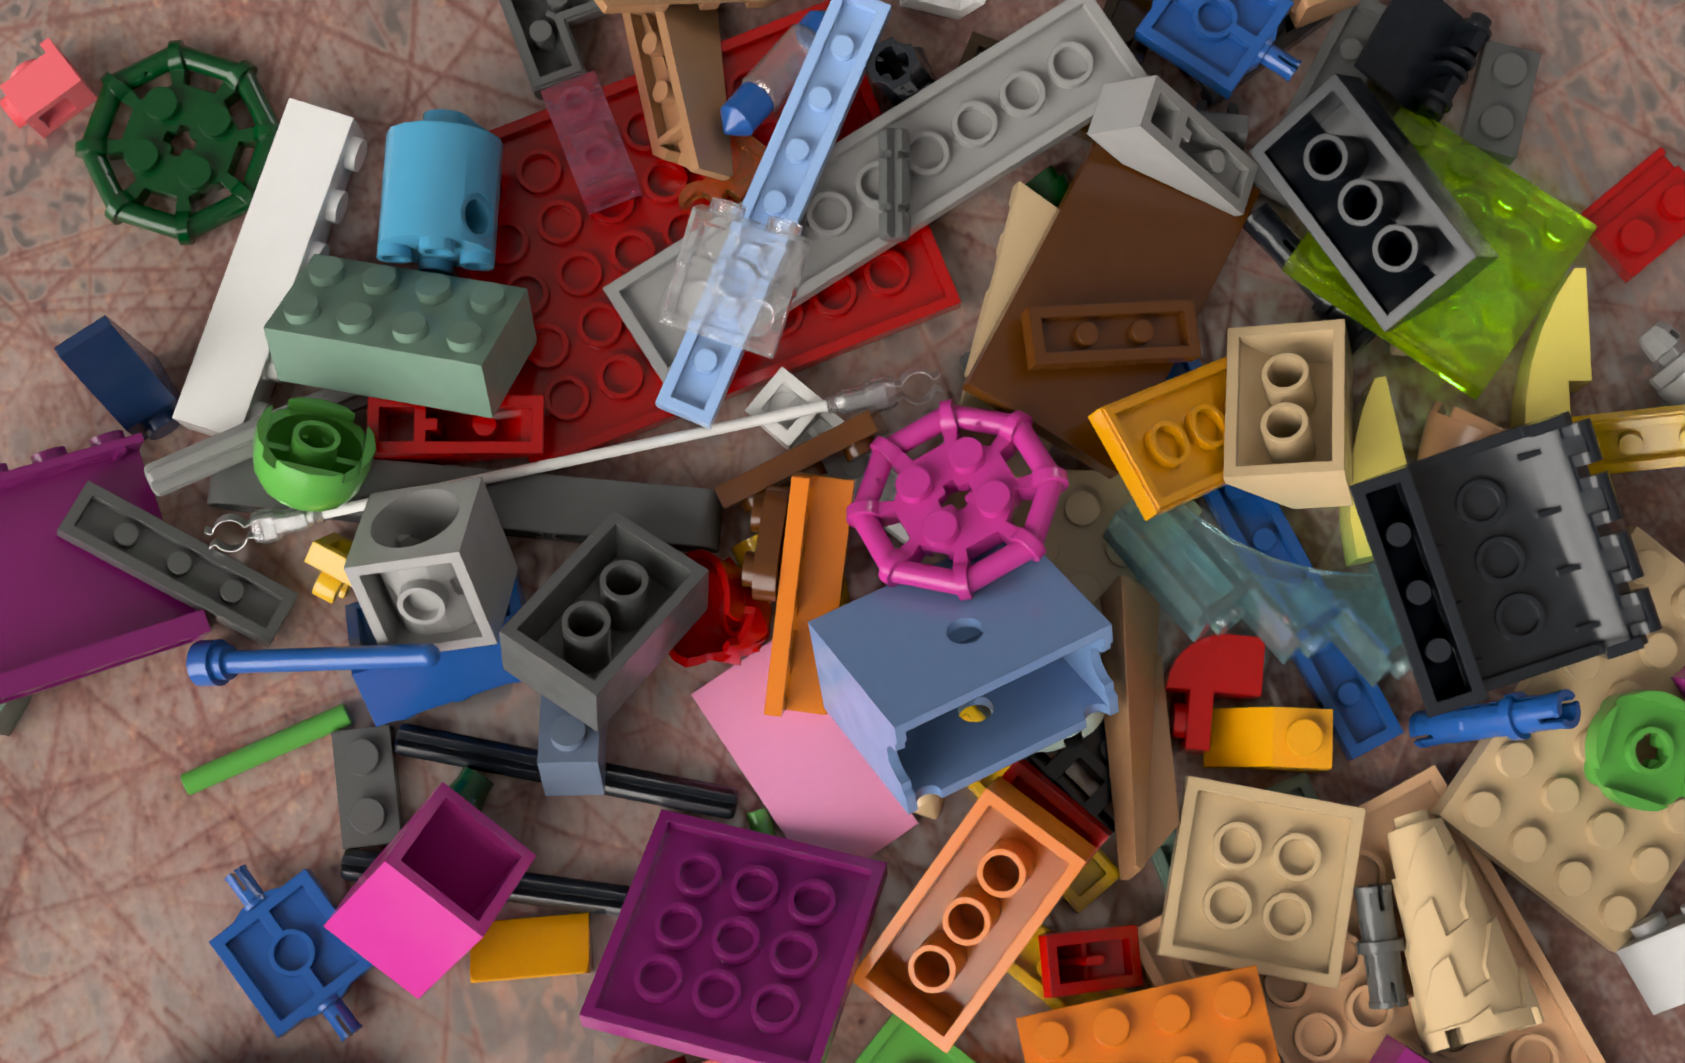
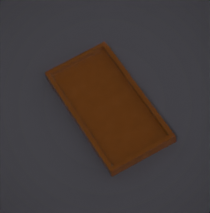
M1093 140L961 389L999 412L1011 414L1017 410L1025 412L1032 417V427L1038 436L1107 478L1111 479L1119 472L1088 416L1100 407L1165 382L1174 363L1028 371L1021 312L1028 307L1194 299L1197 319L1261 190L1253 185L1244 215L1233 216L1122 164Z

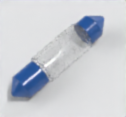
M826 10L809 11L798 24H794L743 78L741 86L720 108L724 134L744 137L751 136L771 113H775L784 104L792 91Z

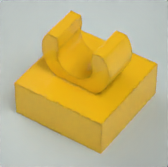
M336 532L313 541L304 562L322 572L316 580L312 594L331 604L335 603L338 596L341 598L346 597L352 586L343 568L353 541Z

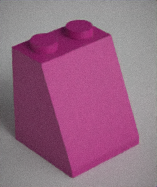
M442 781L351 887L323 927L419 999L484 937L537 855Z

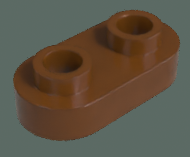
M767 486L764 497L755 496L753 500L751 531L758 532L755 552L746 551L742 568V586L752 587L753 600L777 602L790 488Z

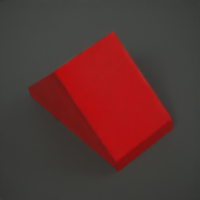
M1137 925L1048 931L1038 936L1044 998L1143 985Z

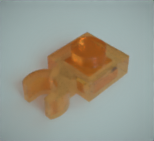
M730 135L734 175L730 179L722 181L706 176L703 181L691 182L681 191L678 201L680 207L684 210L695 199L705 198L710 201L711 206L709 210L701 217L702 225L723 214V201L728 195L738 203L744 200L767 148L752 135L748 137Z

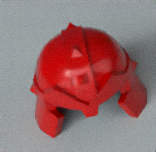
M704 549L690 551L686 556L709 570L708 609L674 646L669 655L674 662L685 668L708 663L707 661L710 660L741 665V656L760 652L763 642L769 638L772 612L771 601L753 600L752 587L742 586L743 567L736 564L731 557L722 560Z

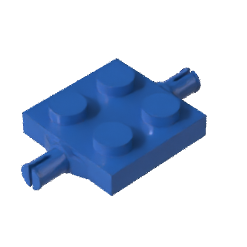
M1153 0L1151 10L1136 29L1134 35L1135 40L1227 100H1229L1245 75L1256 69L1260 63L1284 78L1287 82L1291 80L1302 63L1301 60L1296 59L1274 44L1279 26L1292 9L1294 4L1292 0Z
M246 864L235 869V873L228 874L224 880L228 882L245 907L241 909L233 924L210 940L209 943L277 1038L284 1037L307 1018L321 1014L325 1016L341 1038V1042L353 1036L352 1033L358 1032L363 1026L358 1022L342 998L346 996L354 982L375 966L323 927L338 906L310 869H304L283 886L265 892L249 872Z

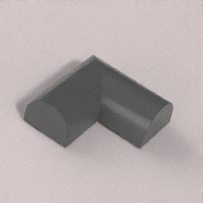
M499 0L536 98L552 100L564 97L577 91L587 83L588 75L570 29L609 14H604L594 0Z

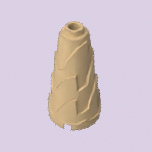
M1428 809L1395 818L1393 821L1396 830L1387 834L1391 861L1396 877L1391 881L1407 942L1405 943L1406 950H1404L1414 992V997L1410 998L1424 1054L1430 1055L1505 1035V1033L1514 1029L1519 1031L1544 1023L1545 1020L1540 1004L1523 966L1517 967L1497 917H1491L1471 867L1466 859H1461L1455 842L1443 819H1431Z

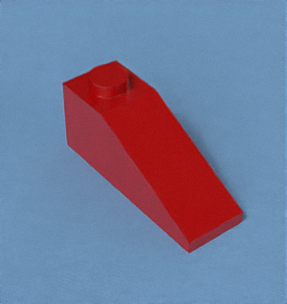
M506 395L494 417L487 418L368 396L367 427H370L375 436L376 452L374 459L449 465L544 455L545 397L544 395Z

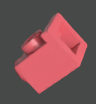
M49 37L40 43V46L46 53L38 59H30L21 63L14 69L10 79L0 85V88L6 95L0 99V105L11 120L20 129L29 124L43 138L97 100V96Z

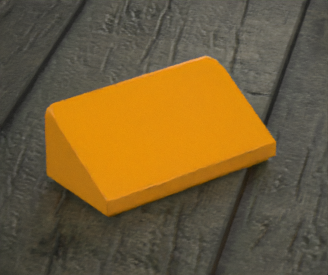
M590 913L493 921L484 937L470 949V983L594 972Z

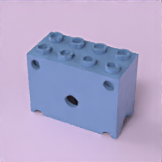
M1002 542L971 560L972 565L1007 545ZM1045 555L1039 562L1030 560L975 591L973 599L960 601L958 595L903 584L895 587L887 585L808 622L825 710L908 815L918 810L917 801L924 795L936 794L944 798L1087 728L1086 717L1092 713L1103 712L1111 716L1119 712L1118 695L1114 690L1113 680L1107 674L1100 657V652L1111 649L1110 643L1113 642L1112 624ZM949 558L933 564V566L953 569V561L949 560ZM972 705H984L993 711L987 719L980 722H968L959 716L965 708Z

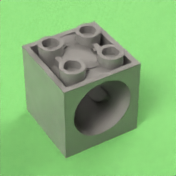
M476 477L370 493L343 569L378 645L432 643L439 648L440 652L498 644L499 631L503 626L518 566L483 478Z

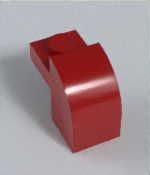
M1234 634L1211 635L1192 643L1172 660L1164 673V689L1166 693L1182 694V703H1173L1170 717V737L1179 738L1178 752L1203 754L1210 751L1213 698L1253 701L1261 697L1265 637Z

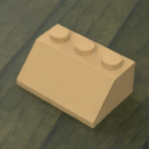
M1345 319L1228 328L1223 475L1225 484L1291 509L1353 506V498L1348 487L1353 485V355Z

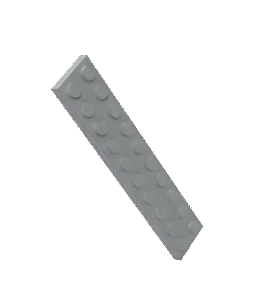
M1096 0L1064 1L835 143L753 334L899 243L885 242L879 238V214L883 212L879 210V160L883 159L879 157L880 130L884 128H905L910 133V156L906 158L910 160V210L906 212L910 214V235L1091 123L1104 84L1147 77V74ZM743 201L603 287L606 296L663 384Z

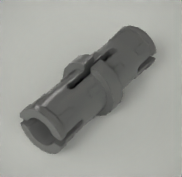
M1392 883L1368 884V887L1360 885L1355 886L1353 890L1356 897L1361 940L1355 943L1357 954L1364 956L1370 1009L1394 1008V1004H1396V1007L1409 1005L1408 998H1406L1400 951L1406 950L1404 937L1398 936Z

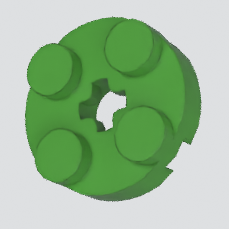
M1643 689L1623 694H1613L1603 700L1600 710L1597 711L1589 725L1585 740L1586 760L1584 762V773L1588 781L1594 786H1598L1602 793L1616 804L1642 811H1660L1669 808L1666 805L1672 804L1679 797H1685V701L1667 692ZM1645 734H1650L1649 745L1657 748V754L1655 759H1645L1641 765L1636 754V745L1638 741L1643 740Z

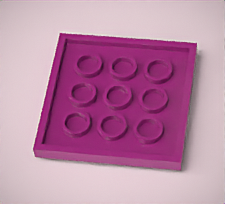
M661 809L580 1011L579 1017L582 1026L721 1063H826L888 875L887 862Z

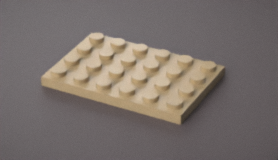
M1638 526L1625 527V529H1629L1644 576L1628 581L1630 590L1649 587L1663 628L1646 634L1649 643L1645 644L1643 649L1609 660L1599 655L1520 681L1513 692H1524L1529 696L1557 692L1563 689H1569L1574 692L1576 696L1573 700L1562 701V704L1579 701L1581 717L1578 725L1573 729L1531 733L1532 737L1525 740H1511L1507 736L1480 740L1430 812L1435 818H1442L1448 828L1607 950L1615 953L1632 938L1633 933L1630 928L1636 922L1646 917L1685 858V797H1679L1672 804L1666 805L1669 808L1660 811L1631 809L1618 805L1608 799L1598 786H1594L1588 781L1584 773L1587 731L1593 717L1600 710L1603 700L1608 696L1643 689L1667 692L1685 701L1670 678L1685 666V564ZM1645 734L1643 740L1638 741L1636 745V754L1641 765L1645 759H1655L1657 754V748L1649 745L1650 734Z

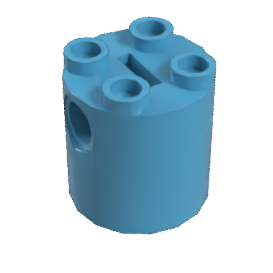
M446 109L426 111L423 114V121L403 122L390 127L386 133L376 258L383 262L396 264L418 263V271L452 276L453 267H462L474 271L493 270L495 268L503 143L501 139L479 125L468 115Z

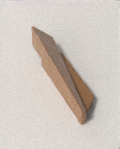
M698 4L669 5L665 12L622 13L653 155L684 166L693 173L722 181L730 179L734 175L730 135H726L723 132L720 108L726 102V91L717 10H700Z
M1118 576L1100 597L1101 613L1112 624L1113 642L1110 643L1111 649L1105 651L1101 660L1107 674L1113 680L1114 690L1118 695L1119 712L1111 716L1105 713L1104 722L1120 880H1129L1143 869L1145 863L1179 826L1180 820L1166 692L1164 689L1162 655L1157 654L1160 611L1159 594L1128 576Z

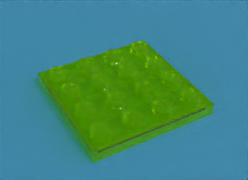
M1401 107L1393 118L1394 122L1499 257L1455 294L1390 332H1385L1309 231L1288 258L1281 271L1474 400H1477L1593 234L1597 225L1436 120L1425 116L1420 110L1413 113Z

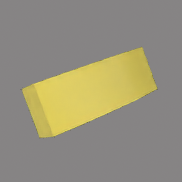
M1574 268L1561 279L1539 313L1526 342L1516 375L1510 428L1569 411L1570 413V393H1576L1592 381L1586 268Z
M1386 376L1374 378L1362 391L1353 415V484L1407 464ZM1354 501L1353 506H1340V535L1346 567L1373 562L1374 559Z

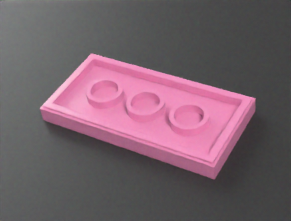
M772 640L762 646L760 652H755L741 660V665L732 666L691 694L787 839L869 858L919 824L912 813L908 815L829 713L827 715L785 710L782 717L764 715Z

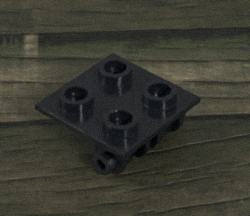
M1390 0L1356 60L1354 67L1428 129L1435 131L1443 115L1450 112L1453 107L1452 99L1458 88L1468 80L1469 75L1467 72L1474 69L1477 63L1475 58L1483 43L1490 40L1492 32L1489 28L1492 21L1488 16L1479 12H1473L1469 18H1463L1443 0Z

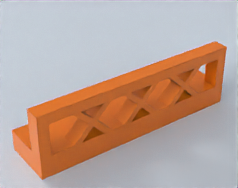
M798 472L791 477L764 715L782 717L785 710L827 715L828 713L823 705L808 622L841 607L850 525L846 519V508L853 503L855 479Z

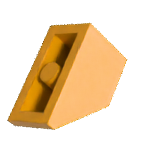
M1292 707L1213 709L1210 751L1203 753L1202 768L1321 773L1331 770L1333 709Z

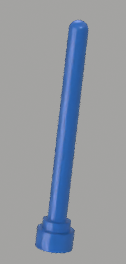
M212 639L198 640L191 645L187 654L186 667L188 675L195 685L201 687L223 686L238 674L433 667L439 662L441 653L439 648L432 643L237 650L225 640Z

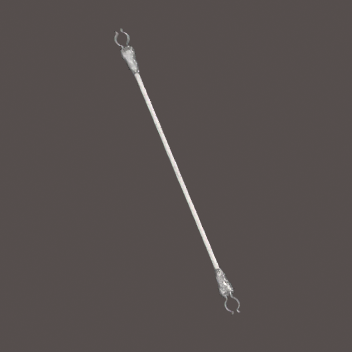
M912 367L902 374L899 381L893 380L891 376L869 378L862 385L841 389L836 394L825 397V400L715 423L712 429L701 426L449 481L482 477L486 485L826 411L829 414L836 412L851 414L865 410L887 411L897 406L898 401L902 398H905L911 404L921 405L930 401L936 391L943 392L941 386L932 385L930 391L920 398L909 397L901 391L896 394L895 387L904 386L907 378L913 374L923 373L931 377L932 380H936L940 377V373L938 370L930 373L923 367ZM368 498L346 502L337 509L322 512L301 511L292 507L282 509L271 506L256 510L250 515L248 520L236 514H225L216 520L213 528L205 526L204 534L212 535L215 528L220 523L226 521L236 522L244 528L251 526L252 531L247 533L246 538L241 543L230 545L223 543L218 538L210 542L209 550L216 546L225 552H236L246 545L249 538L263 544L281 541L288 534L309 530L314 525L325 522V519L364 511Z

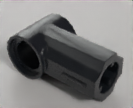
M893 37L874 45L873 56L866 64L873 83L890 100L892 108L936 81L924 49L922 47H913L911 44L899 43Z

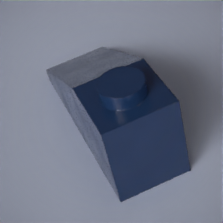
M106 315L54 347L59 358L130 434L134 435L142 432L144 441L148 438L150 440H157L172 433L180 425L178 421L172 418L180 392L157 356Z

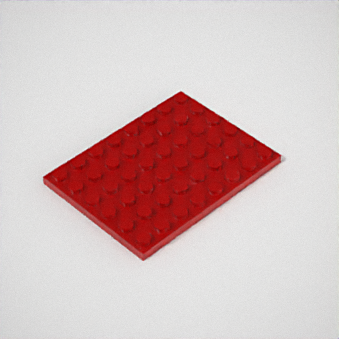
M831 0L821 2L720 41L726 101L744 82H752L761 87L770 96L774 104L772 113L751 136L730 135L734 175L728 180L722 181L693 173L684 166L653 155L635 75L489 130V132L498 136L503 143L495 268L490 271H474L462 267H454L460 278L494 282L527 288L537 343L507 395H544L545 397L544 455L528 457L530 463L611 446L681 418L657 408L655 402L663 383L611 304L603 287L744 200L809 52L796 39L794 28L809 11L827 10ZM866 74L835 143L882 115ZM929 224L910 235L907 241L897 243L752 334L724 401L766 385L781 367L794 374L959 309L961 307V300Z

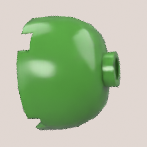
M305 397L289 399L285 409H279L272 413V405L263 411L256 424L253 438L254 472L267 494L281 504L297 510L322 512L337 509L360 492L373 464L376 443L374 433L369 426L365 434L362 428L354 423L356 415L354 412L342 405L324 399Z

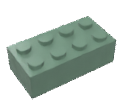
M320 254L312 256L263 327L277 377L280 381L487 418L494 417L537 343L527 288Z

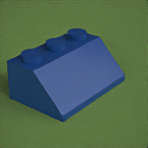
M518 572L503 626L527 602ZM359 602L345 605L349 646L378 645ZM500 637L498 644L440 652V660L433 667L351 670L355 683L376 727L396 720H406L417 713L451 702L464 701L475 694L508 683L521 682L503 669Z

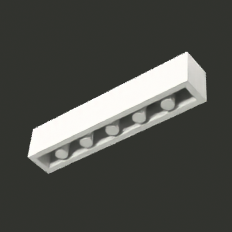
M289 98L172 416L173 419L187 429L214 436L261 416L265 409L272 406L269 400L275 383L283 381L278 380L263 327L314 254L329 256L330 247L326 242L333 223L339 224L345 215L348 205V192L345 189L352 171L358 172L367 152L365 135L354 117Z

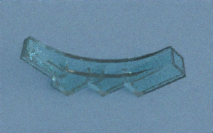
M1133 499L1115 512L1102 536L1194 643L1211 630L1217 636L1224 634L1243 618L1283 665L1300 652L1309 659L1332 641L1372 687L1389 674H1392L1399 681L1412 671L1378 572L1365 574L1324 571L1275 559L1231 539L1195 515L1184 504L1145 521Z

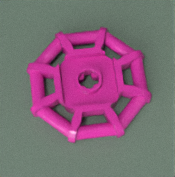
M953 399L940 401L939 408L888 437H876L870 444L872 454L855 500L846 508V519L850 526L857 529L879 568L878 577L889 587L903 584L958 595L960 601L973 599L975 591L1028 561H1040L1047 552L1044 543L1060 495L1068 488L1069 482L1067 471L1056 465L1034 431L1031 416L1021 410L1014 411L1011 414L954 404ZM960 429L997 435L991 446L981 445L975 438H962ZM942 433L944 443L915 460L910 459L905 454ZM1019 450L1032 473L1016 479L1006 462ZM892 469L898 475L895 483L897 490L894 501L879 502ZM957 491L970 492L965 496L967 505L964 508L957 510L952 504L943 507L944 502L952 493ZM1033 500L1024 528L1015 526L1012 520L1015 506L1019 510L1022 501ZM901 523L910 539L899 549H895L883 527ZM1002 542L1007 545L972 565L971 560ZM932 552L947 554L949 560L953 561V569L920 562L924 556L934 557Z

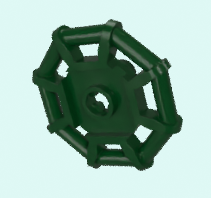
M170 40L168 47L113 74L106 71L99 79L103 84L82 140L75 142V156L83 160L106 207L105 217L114 225L126 223L177 239L180 245L183 246L194 245L197 237L248 212L280 124L256 77L257 67L248 60L237 62L185 46L183 40ZM190 71L223 80L224 82L216 94L190 86ZM170 72L172 85L168 87H155L142 100L133 92V89ZM242 97L255 126L240 130L233 118L230 107ZM122 101L127 108L132 110L121 140L107 139ZM183 131H189L190 138L196 142L195 148L193 150L184 149L180 156H174V147L170 144L172 138L175 135H180ZM244 148H255L242 183L234 177ZM124 159L132 170L136 181L123 190L109 161ZM223 188H226L231 193L230 196L196 212L194 203L203 199L200 195L212 189L217 192ZM150 194L176 201V212L173 215L144 206V203Z

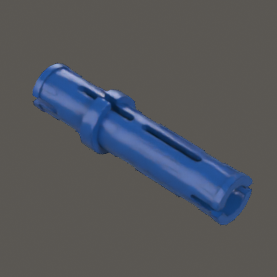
M1569 689L1530 696L1524 692L1506 693L1504 695L1505 699L1499 701L1471 704L1431 718L1427 716L1426 710L1416 711L1409 719V734L1411 738L1428 735L1427 737L1417 738L1414 741V744L1419 748H1430L1431 746L1505 736L1511 740H1525L1532 737L1531 733L1539 731L1575 728L1580 721L1581 709L1579 701L1562 704V701L1573 700L1576 696Z

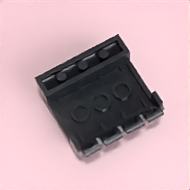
M1569 411L1418 459L1348 486L1429 718L1489 699L1486 693L1488 691L1600 655L1609 660L1645 648L1644 645L1649 643L1646 634L1663 628L1649 587L1630 590L1628 581L1643 577L1644 572L1629 529L1610 532L1608 523L1623 518L1624 514L1609 471L1590 474L1588 464L1604 459L1590 418L1572 422Z

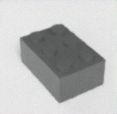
M613 510L499 631L503 669L599 732L707 611L709 570Z

